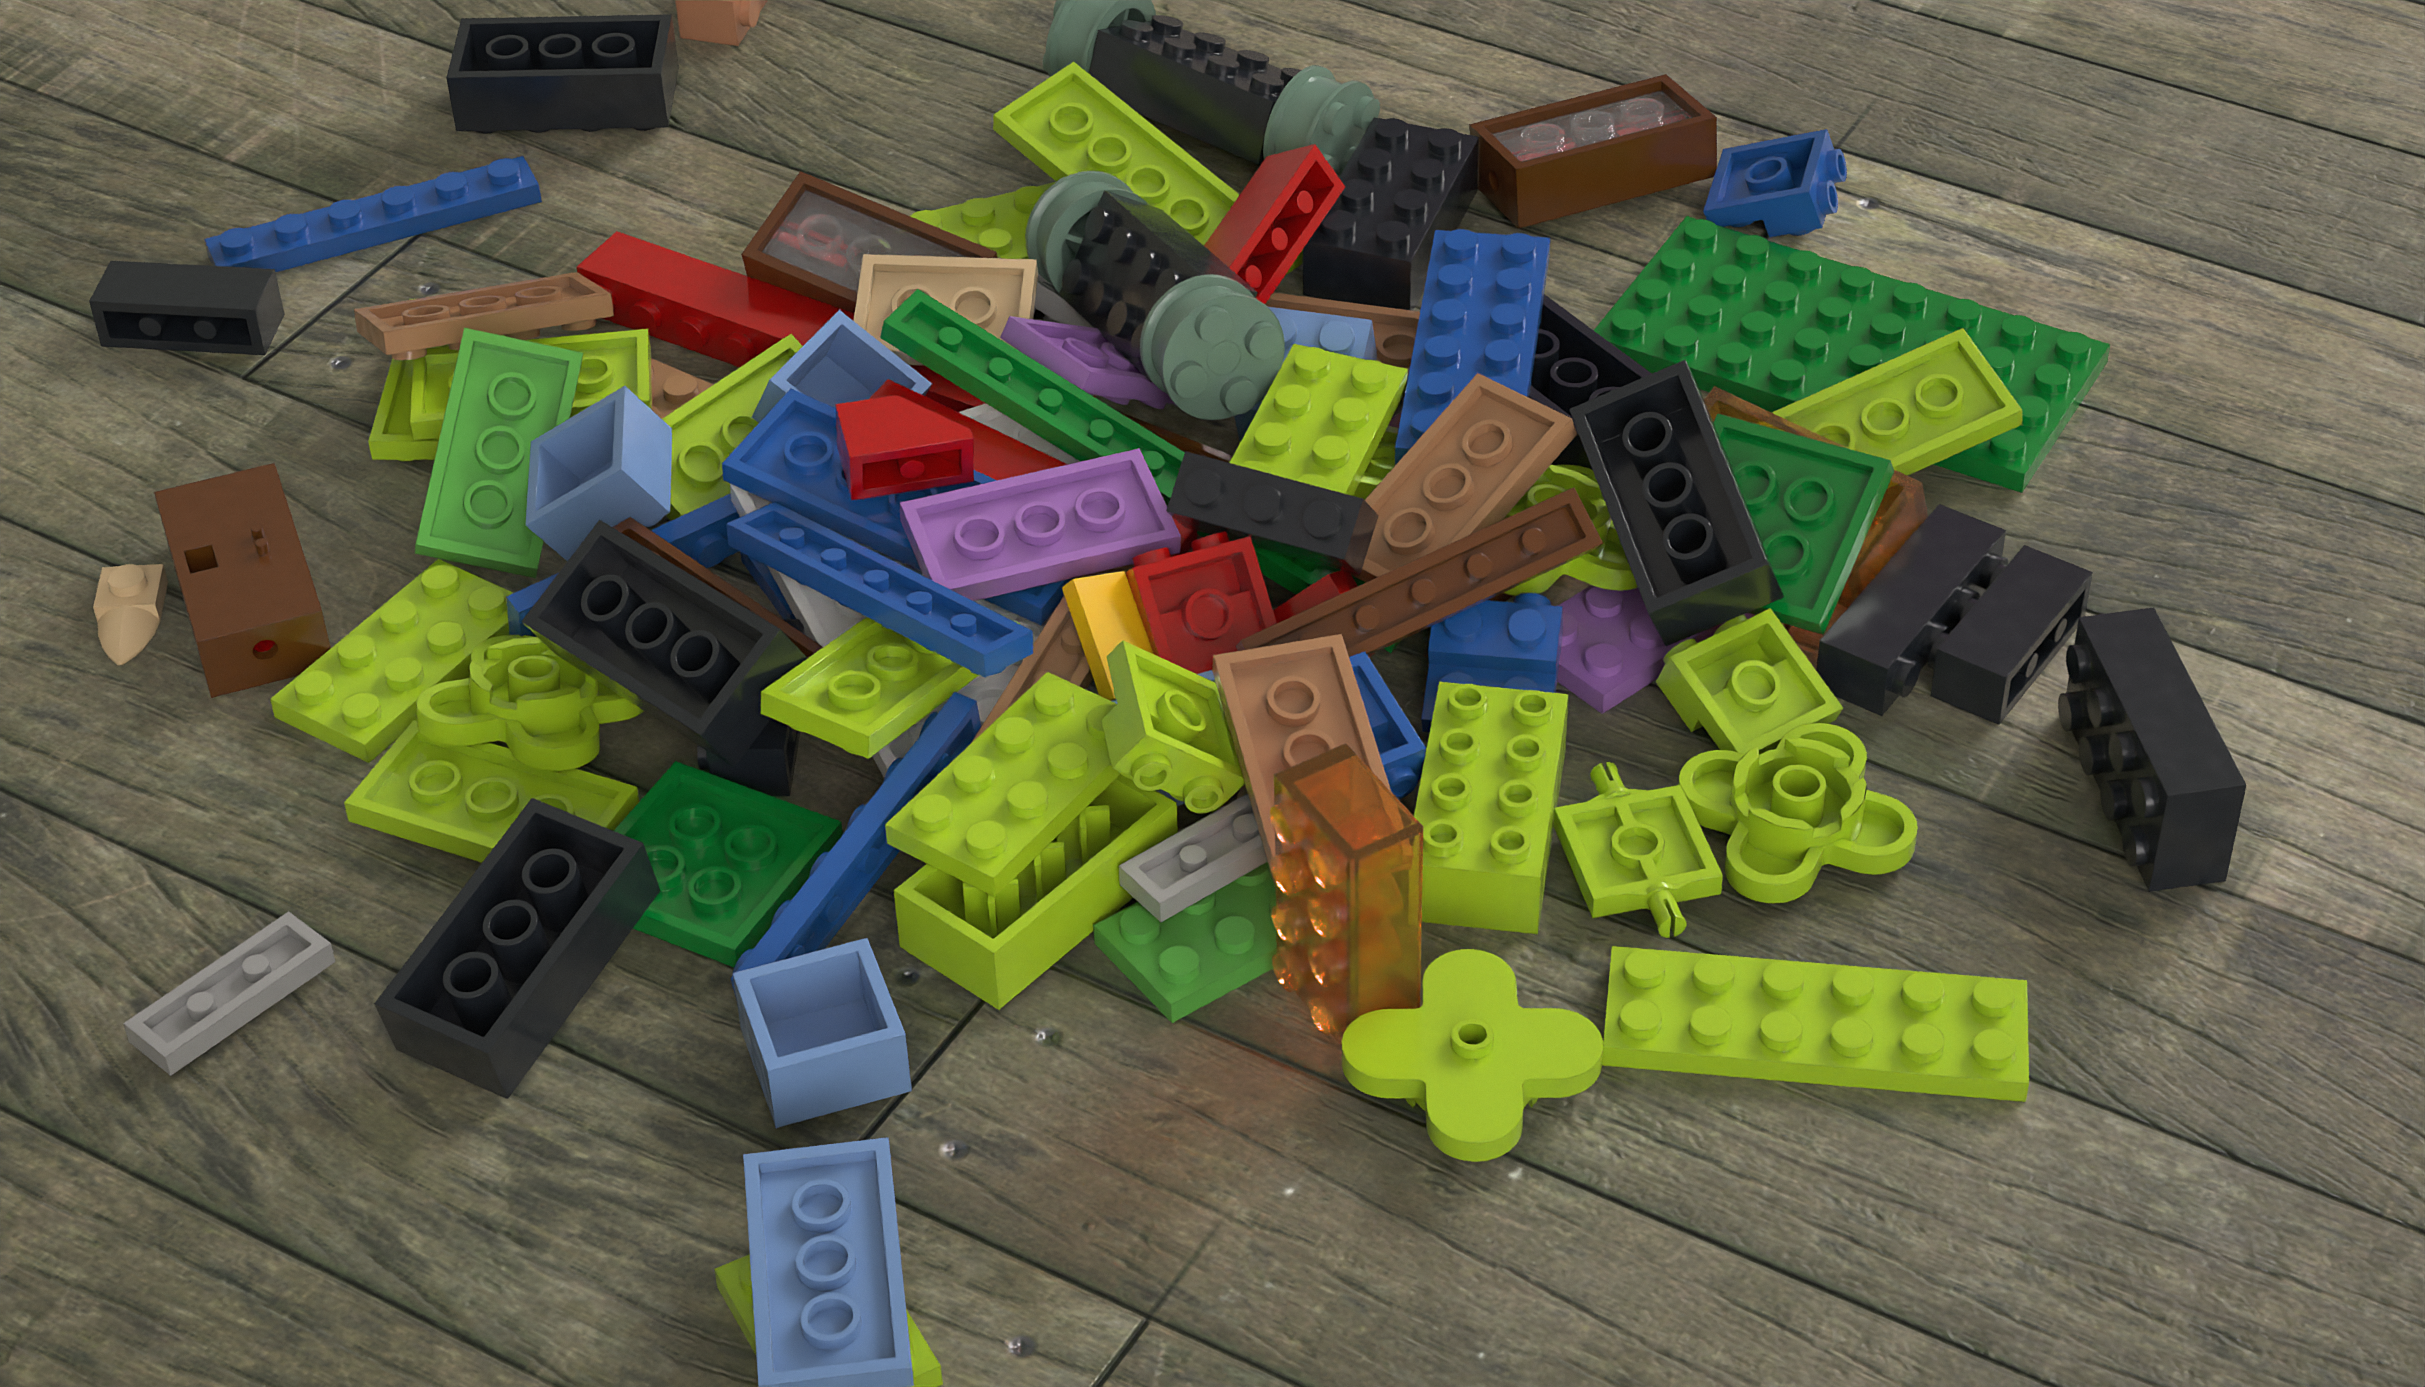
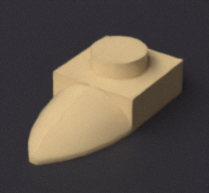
M126 564L115 567H102L93 609L98 623V638L102 649L117 665H124L139 654L156 633L161 620L168 585L163 564Z

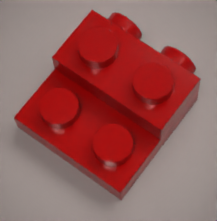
M1220 532L1192 541V552L1171 557L1169 548L1165 547L1132 558L1134 567L1125 572L1154 655L1195 674H1200L1212 670L1213 655L1238 651L1236 645L1242 639L1277 624L1251 536L1229 541L1227 532Z

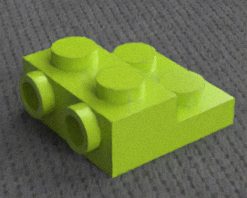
M1771 608L1749 619L1743 614L1726 621L1715 631L1713 636L1699 643L1694 638L1679 643L1664 656L1663 662L1665 666L1656 680L1657 685L1691 732L1704 727L1720 750L1735 751L1742 754L1757 746L1759 755L1768 750H1774L1779 745L1783 736L1790 730L1810 723L1829 724L1837 719L1843 709L1842 705Z
M1122 640L1106 657L1117 705L1101 720L1112 768L1124 777L1133 780L1135 786L1141 790L1155 791L1161 789L1168 792L1175 799L1185 802L1186 807L1192 812L1208 813L1219 810L1245 782L1216 683Z

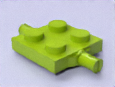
M1606 762V771L1603 764L1600 763L1590 773L1591 780L1594 782L1599 793L1598 796L1587 802L1554 808L1553 827L1591 916L1596 918L1639 909H1648L1651 911L1658 927V932L1662 937L1670 938V928L1673 936H1678L1685 930L1687 924L1677 902L1720 895L1723 874L1680 785L1654 790L1627 789L1624 787L1614 763Z

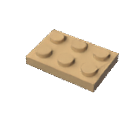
M863 254L854 322L908 365H923L880 338L883 321L919 289L1004 341L1000 336L1009 316L1033 319L1038 281L1037 260Z

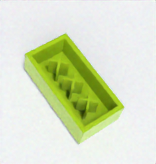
M1439 682L1408 844L1410 852L1408 865H1405L1404 920L1538 934L1554 831V808L1558 804L1566 752L1569 694Z
M1120 774L996 897L929 864L924 865L894 889L900 948L1000 1010L1094 931V924L1112 916L1133 898L1120 886L1119 865L1178 833L1177 802L1156 790H1141L1135 786L1133 780Z

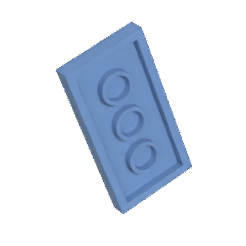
M889 1137L743 1154L758 1386H914Z

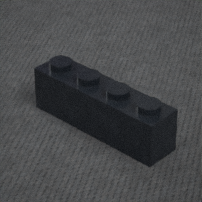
M1939 504L1819 640L1816 671L1834 696L1880 716L1884 715L1899 696L1907 697L1913 690L1921 669L1928 662L1931 649L1939 635L1943 632L1951 633L1958 624L1960 615L1967 602L1971 598L1979 599L1987 590L1992 574L2001 563L2008 565V558L2002 556L2006 530Z

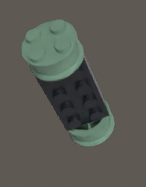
M1056 0L1053 9L1054 19L1049 30L1046 52L1043 57V69L1048 72L1049 77L1075 62L1138 114L1256 164H1262L1267 156L1316 144L1338 177H1340L1373 118H1378L1380 102L1374 98L1371 89L1366 84L1359 81L1339 83L1335 80L1330 70L1319 65H1312L1303 70L1277 68L1270 65L1269 57L1262 53L1250 50H1233L1225 46L1226 40L1220 36L1204 32L1194 34L1182 29V21L1169 16L1156 15L1151 0Z
M1100 171L1078 172L1059 179L1043 193L1035 204L1026 227L1025 239L1029 259L1037 260L1040 276L1051 283L1059 295L1090 325L1097 328L1102 333L1101 335L1109 343H1112L1150 382H1153L1160 390L1168 394L1170 399L1181 410L1191 416L1206 420H1220L1244 414L1251 410L1265 396L1278 371L1281 369L1284 359L1285 341L1279 320L1264 303L1256 299L1258 292L1162 209L1150 206L1123 181L1111 174Z

